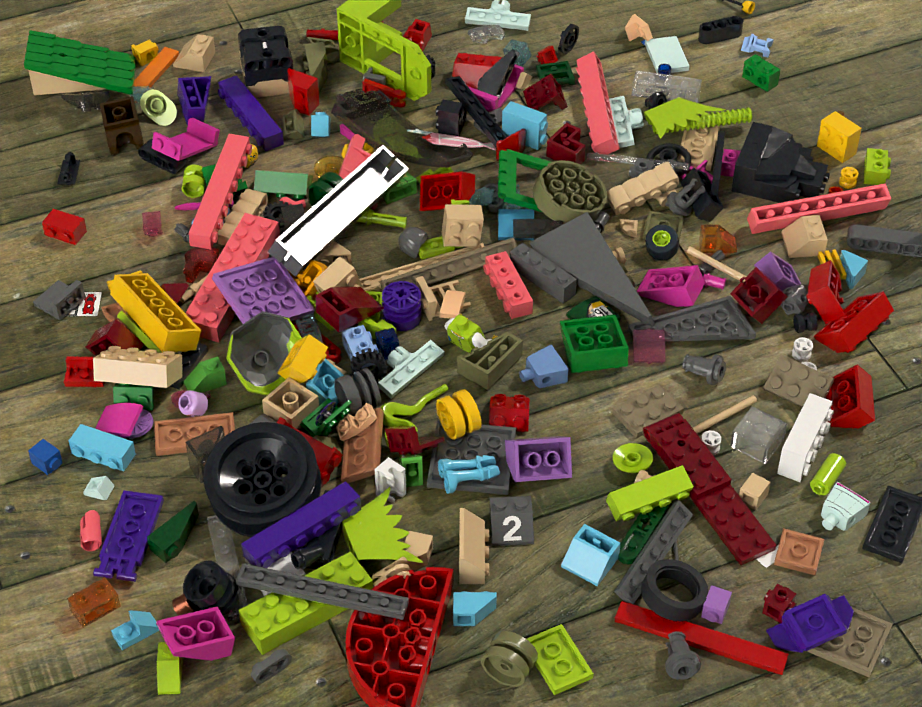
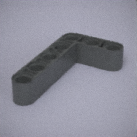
M852 225L848 228L847 245L850 248L922 258V233L864 225Z

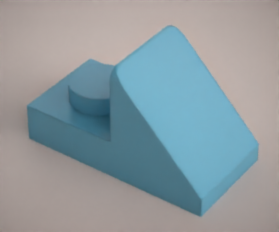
M130 610L128 611L130 621L111 630L112 636L122 650L160 631L156 625V620L150 612Z

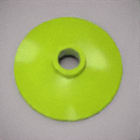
M637 443L621 445L613 453L614 465L619 470L627 473H639L640 470L645 471L653 462L651 450Z

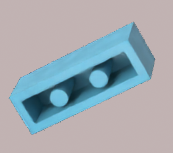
M83 424L79 425L69 439L71 454L76 457L86 458L94 463L109 466L112 469L125 471L136 455L133 441Z

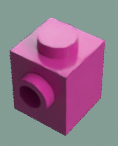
M724 149L721 166L722 176H734L735 164L741 151Z

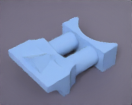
M754 34L744 38L741 51L748 53L757 51L763 53V57L769 58L770 50L768 47L772 46L773 39L767 38V41L757 39L758 36Z

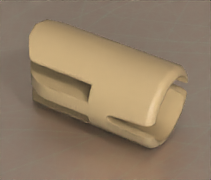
M401 557L372 575V580L378 578L373 585L376 586L394 575H404V579H406L407 575L410 577L407 559Z

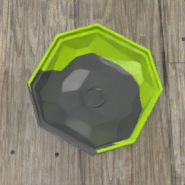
M262 311L230 333L226 359L236 377L248 392L267 396L286 380L277 372L295 342L302 337L288 317Z

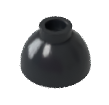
M663 92L653 93L649 98H646L645 106L650 110L666 103V95Z

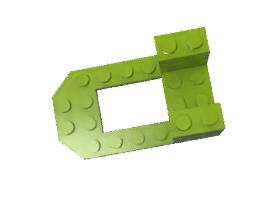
M347 0L337 8L340 62L363 74L368 71L369 67L373 68V74L385 76L386 86L406 92V97L414 101L432 92L431 64L418 44L402 37V32L381 22L402 6L401 0ZM393 52L400 54L401 75L379 63Z

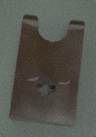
M133 96L99 103L111 155L119 154L120 147L126 143L134 144L136 150L144 145Z

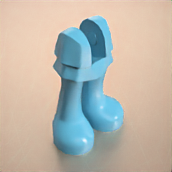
M476 455V458L471 460H451L446 458L438 461L439 475L441 478H444V487L447 494L454 493L459 482L467 480L483 481L500 475V470L496 466L494 456L483 455L481 457Z

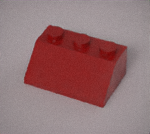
M458 53L454 61L452 77L460 76L468 87L478 90L479 79L503 57Z
M461 171L421 176L420 211L445 209V204L451 205V200L454 199L455 201H469L475 193V174Z
M857 364L832 377L834 382L827 394V399L832 401L831 409L834 410L831 420L828 421L831 423L830 427L859 429L875 421L871 375Z

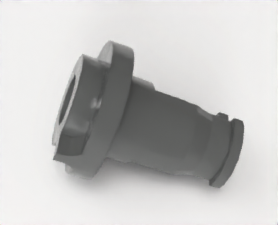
M692 179L690 184L686 185L679 193L671 192L667 196L665 205L676 215L688 216L692 212L691 205L698 199L700 194L705 192V187L702 185L689 198L686 193L697 182V179Z
M686 354L682 369H685V372L690 371L706 377L707 383L714 386L722 381L726 371V363L723 361V357L717 354L712 359Z
M672 632L668 634L670 642L665 643L669 654L665 662L666 672L674 679L683 680L691 678L701 668L700 658L698 654L690 651L685 641L686 636L684 633Z

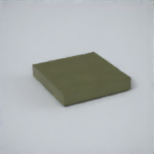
M649 211L643 239L646 238L647 232L657 225H667L676 231L678 242H680L684 216Z

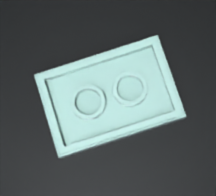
M677 36L645 40L646 49L657 75L689 71L690 66Z

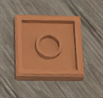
M783 528L774 565L816 575L824 539Z

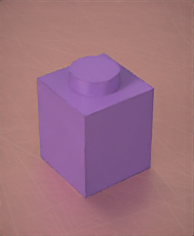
M711 585L703 605L701 617L710 622L722 624L730 605L732 592Z

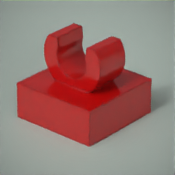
M548 46L537 52L538 55L536 57L541 64L558 61L553 46Z

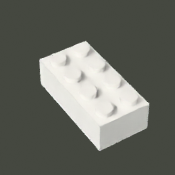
M809 394L782 448L777 474L801 482L803 475H808L811 467L809 463L811 461L814 462L818 452L816 449L817 447L821 448L824 441L823 435L827 434L830 429L831 423L828 421L831 420L834 412L831 409V400Z

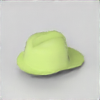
M149 90L142 95L140 99L141 109L155 123L167 126L174 122L177 116V109L168 97L158 90Z

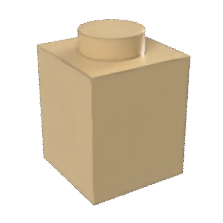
M752 473L740 488L739 496L748 507L757 510L768 495L770 482Z

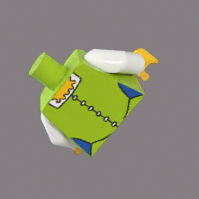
M461 313L445 323L448 341L468 353H471L472 349L476 347L481 348L487 345V342L492 340L486 339L481 328L465 316H462Z

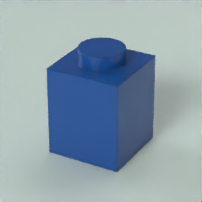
M42 439L28 450L31 463L47 475L58 469L63 463L60 450L45 439Z

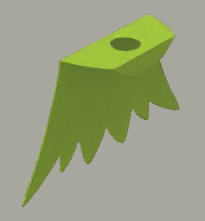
M678 97L645 111L644 115L649 125L654 124L661 139L667 128L674 130V124L686 127V119L701 121L696 114L709 115L704 111H724L726 109L711 107Z
M391 487L363 506L357 514L342 521L346 543L358 562L365 559L398 560L401 557H405L407 561L423 563L418 557L402 550L411 547L409 544L398 541L409 534L406 530L393 528L401 520L402 515H386L393 507L392 504L384 506Z

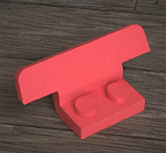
M355 134L351 138L338 175L343 179L371 156V154L362 150L365 138L359 134Z

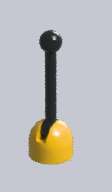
M726 0L742 6L743 12L747 14H752L755 9V2L752 1L741 3L735 0Z

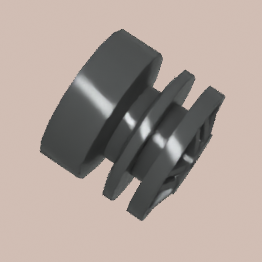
M368 368L362 369L361 372H354L353 379L349 375H345L334 380L335 392L340 406L348 400L352 402L349 406L351 411L348 414L355 416L357 411L366 403L372 405L373 408L381 406L378 384Z

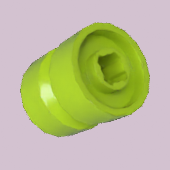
M189 165L184 170L181 188L187 197L198 198L205 191L202 166Z

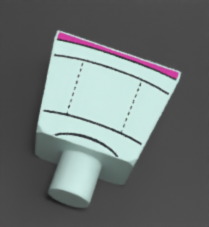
M837 482L823 504L821 516L824 518L822 521L823 527L827 530H832L836 526L843 531H847L866 517L870 501Z

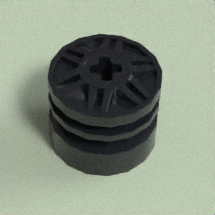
M209 560L196 564L188 572L183 583V593L199 609L205 610L218 607L221 614L226 615L239 601L241 587L236 585V579L231 574L227 573L217 563Z

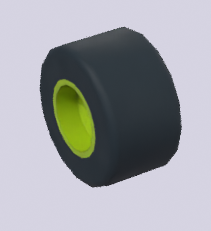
M657 225L647 232L645 238L646 248L651 257L662 261L672 258L677 253L679 248L678 235L672 227Z

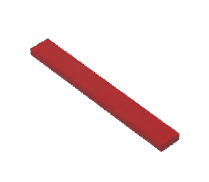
M621 601L614 622L669 639L668 634L672 632H682L685 634V641L689 646L779 675H783L789 655L788 653L687 621H672L659 616L652 610Z

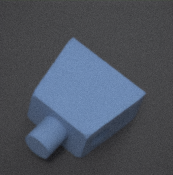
M549 345L526 358V369L519 371V376L522 382L532 379L538 388L568 382V368L554 347Z

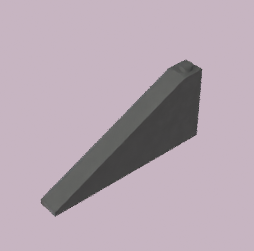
M588 212L529 242L533 250L577 279V286L651 327L655 326L650 312Z

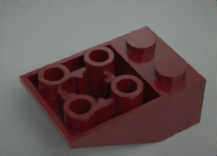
M330 287L316 295V313L338 332L384 309L379 302L361 287Z

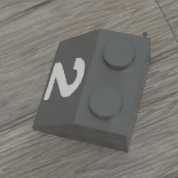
M531 496L490 498L489 515L492 546L534 544Z

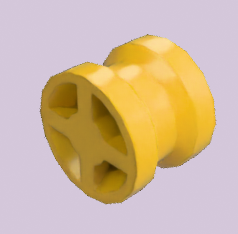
M845 167L841 170V177L839 179L841 187L852 189L856 186L859 175L857 169Z

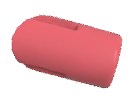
M95 510L86 512L85 516L80 520L81 547L86 551H96L102 545L100 515Z

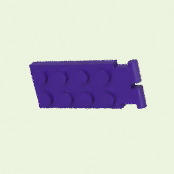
M123 490L99 555L101 564L99 568H94V576L112 579L115 573L118 580L136 582L137 573H135L137 566L142 565L148 548L147 536L154 531L164 502L162 495Z

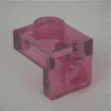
M160 211L142 213L144 235L154 237L162 234Z

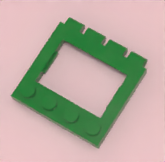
M509 149L506 151L501 150L499 152L498 197L502 198L503 202L542 212L538 209L534 198L516 193L517 163L532 169L542 170L551 161Z

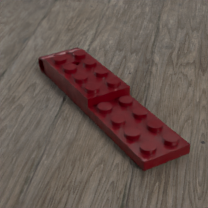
M680 413L643 427L645 439L652 445L669 470L684 466L694 486L689 493V497L740 566L776 550L777 545L731 486L732 479Z

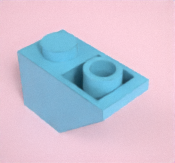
M315 112V115H311V136L330 137V116L326 112Z
M454 592L453 626H476L496 609L497 592Z

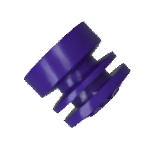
M407 281L393 282L382 291L383 320L392 324L396 331H408L418 326L421 321V291L419 288Z

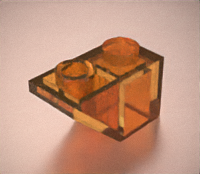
M701 225L699 236L700 252L715 253L721 250L723 253H737L736 238L722 226Z

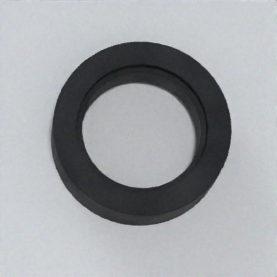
M664 559L653 563L649 567L641 585V594L647 606L659 616L672 621H688L700 613L707 599L708 585L700 572L689 564L678 560ZM662 578L679 581L691 591L693 600L679 602L668 598L658 589L656 581Z

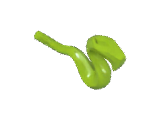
M444 384L427 393L414 405L409 406L396 402L385 403L380 407L384 411L383 425L386 427L415 426L411 421L394 416H412L417 414L426 403L447 392V385ZM385 432V434H384V435H385V436H384L385 442H386V445L389 447L388 440H387V436H386V432Z

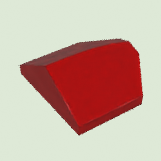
M524 128L504 140L496 142V160L498 162L501 150L506 151L509 149L523 153L526 142V130Z

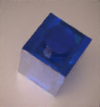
M394 328L375 332L378 351L385 360H388L389 354L393 350L397 351L395 348L399 346V339Z

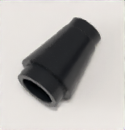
M320 545L296 549L291 554L292 564L296 569L307 568L324 556L323 548Z

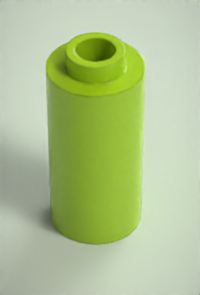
M836 453L828 455L810 482L814 493L818 495H827L846 467V461L842 456Z

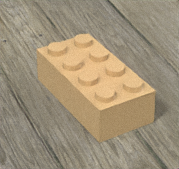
M111 346L108 350L100 352L99 355L93 358L94 381L167 388L182 378V355L175 354L173 351L157 353V350L153 349L139 351L138 348H128L125 350L119 346Z

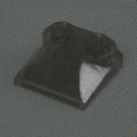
M90 90L62 94L61 98L81 109V112L91 111L92 107L100 109L99 103L107 102L110 94L109 91Z

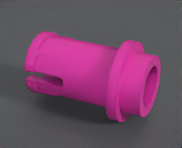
M710 273L704 274L705 287L711 286L724 290L726 278L710 275Z

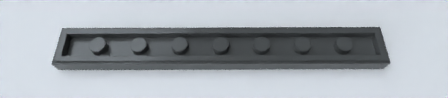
M242 564L236 578V585L401 620L404 619L409 604V598L248 564Z

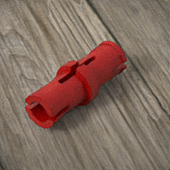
M321 28V30L307 29L306 37L339 40L338 30H325V28Z

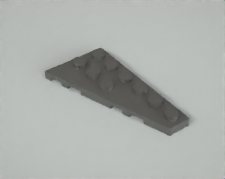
M731 296L653 317L652 319L655 324L653 327L642 321L628 324V331L636 343L755 339L756 337L755 331Z

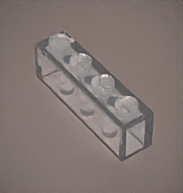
M636 71L632 86V96L649 98L655 92H663L666 95L667 101L680 97L698 103L702 79Z

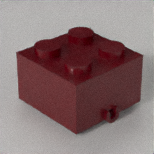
M757 267L747 277H742L740 284L730 293L761 324L788 297Z

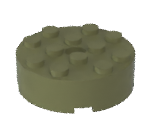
M559 160L548 163L542 169L533 187V198L539 210L550 219L563 225L586 212L595 221L607 201V191L601 179L596 174L592 175L587 172L586 167L583 165Z

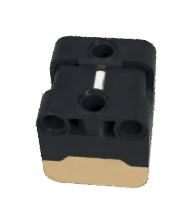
M278 25L241 30L238 33L240 64L247 89L255 98L289 94L287 70L288 68L293 69V59L288 48L285 28Z

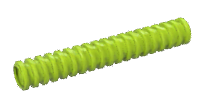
M748 107L746 109L741 108V110L720 111V113L718 111L715 113L710 112L709 115L696 114L701 121L686 119V127L674 124V130L667 128L665 133H669V131L671 133L674 131L679 132V130L688 131L690 128L694 130L695 128L700 129V127L702 129L705 127L710 128V126L719 127L720 125H731V123L733 125L736 123L741 124V122L746 123V121L750 123L752 121V111ZM652 123L653 132L657 135L658 132Z

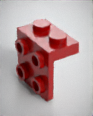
M495 394L491 396L489 425L514 427L516 431L528 432L530 398H527L525 395L506 397L505 394Z

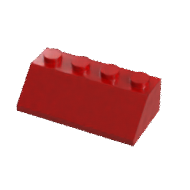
M884 291L859 296L843 309L846 312V316L825 325L814 335V338L836 353L852 352L856 349L858 343L867 339L869 333L878 329L880 323L889 319V315L894 309Z

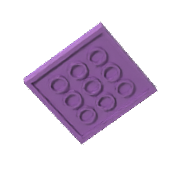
M274 257L213 274L212 280L242 324L262 311L288 317L290 321L314 314L315 309L283 266L282 262L280 263Z

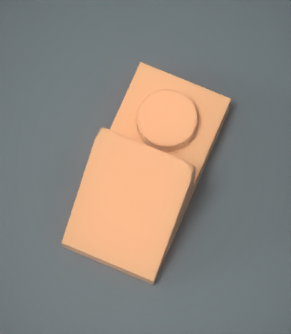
M636 14L632 15L625 26L629 41L639 36L647 41L651 40L653 37L649 25Z

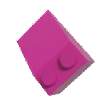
M698 265L650 269L641 282L637 293L639 296L675 307H689L694 305L705 281Z
M218 607L162 619L156 622L173 656L210 661L231 656L235 637Z

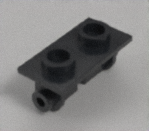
M68 152L65 154V160L62 162L57 184L75 185L81 161L76 160L74 153Z

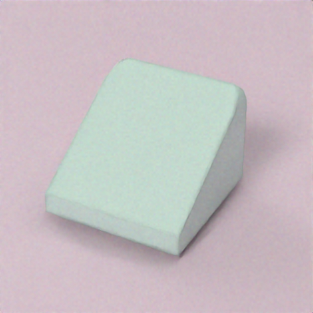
M107 476L91 478L83 494L100 500H107L114 488V484Z

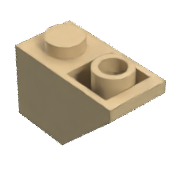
M335 241L315 259V261L329 267L340 256L352 265L351 252Z
M408 531L409 534L406 539H402V542L409 544L411 547L402 550L413 554L423 561V563L407 561L410 570L416 571L428 565L433 550V536Z

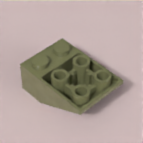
M324 42L304 44L305 51H302V59L304 61L303 72L318 78L320 93L328 79Z

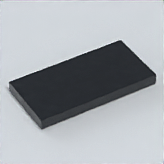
M887 486L862 549L903 563L922 515V497Z

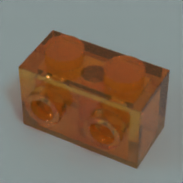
M106 578L92 583L87 588L67 598L70 611L83 628L121 607L117 592Z

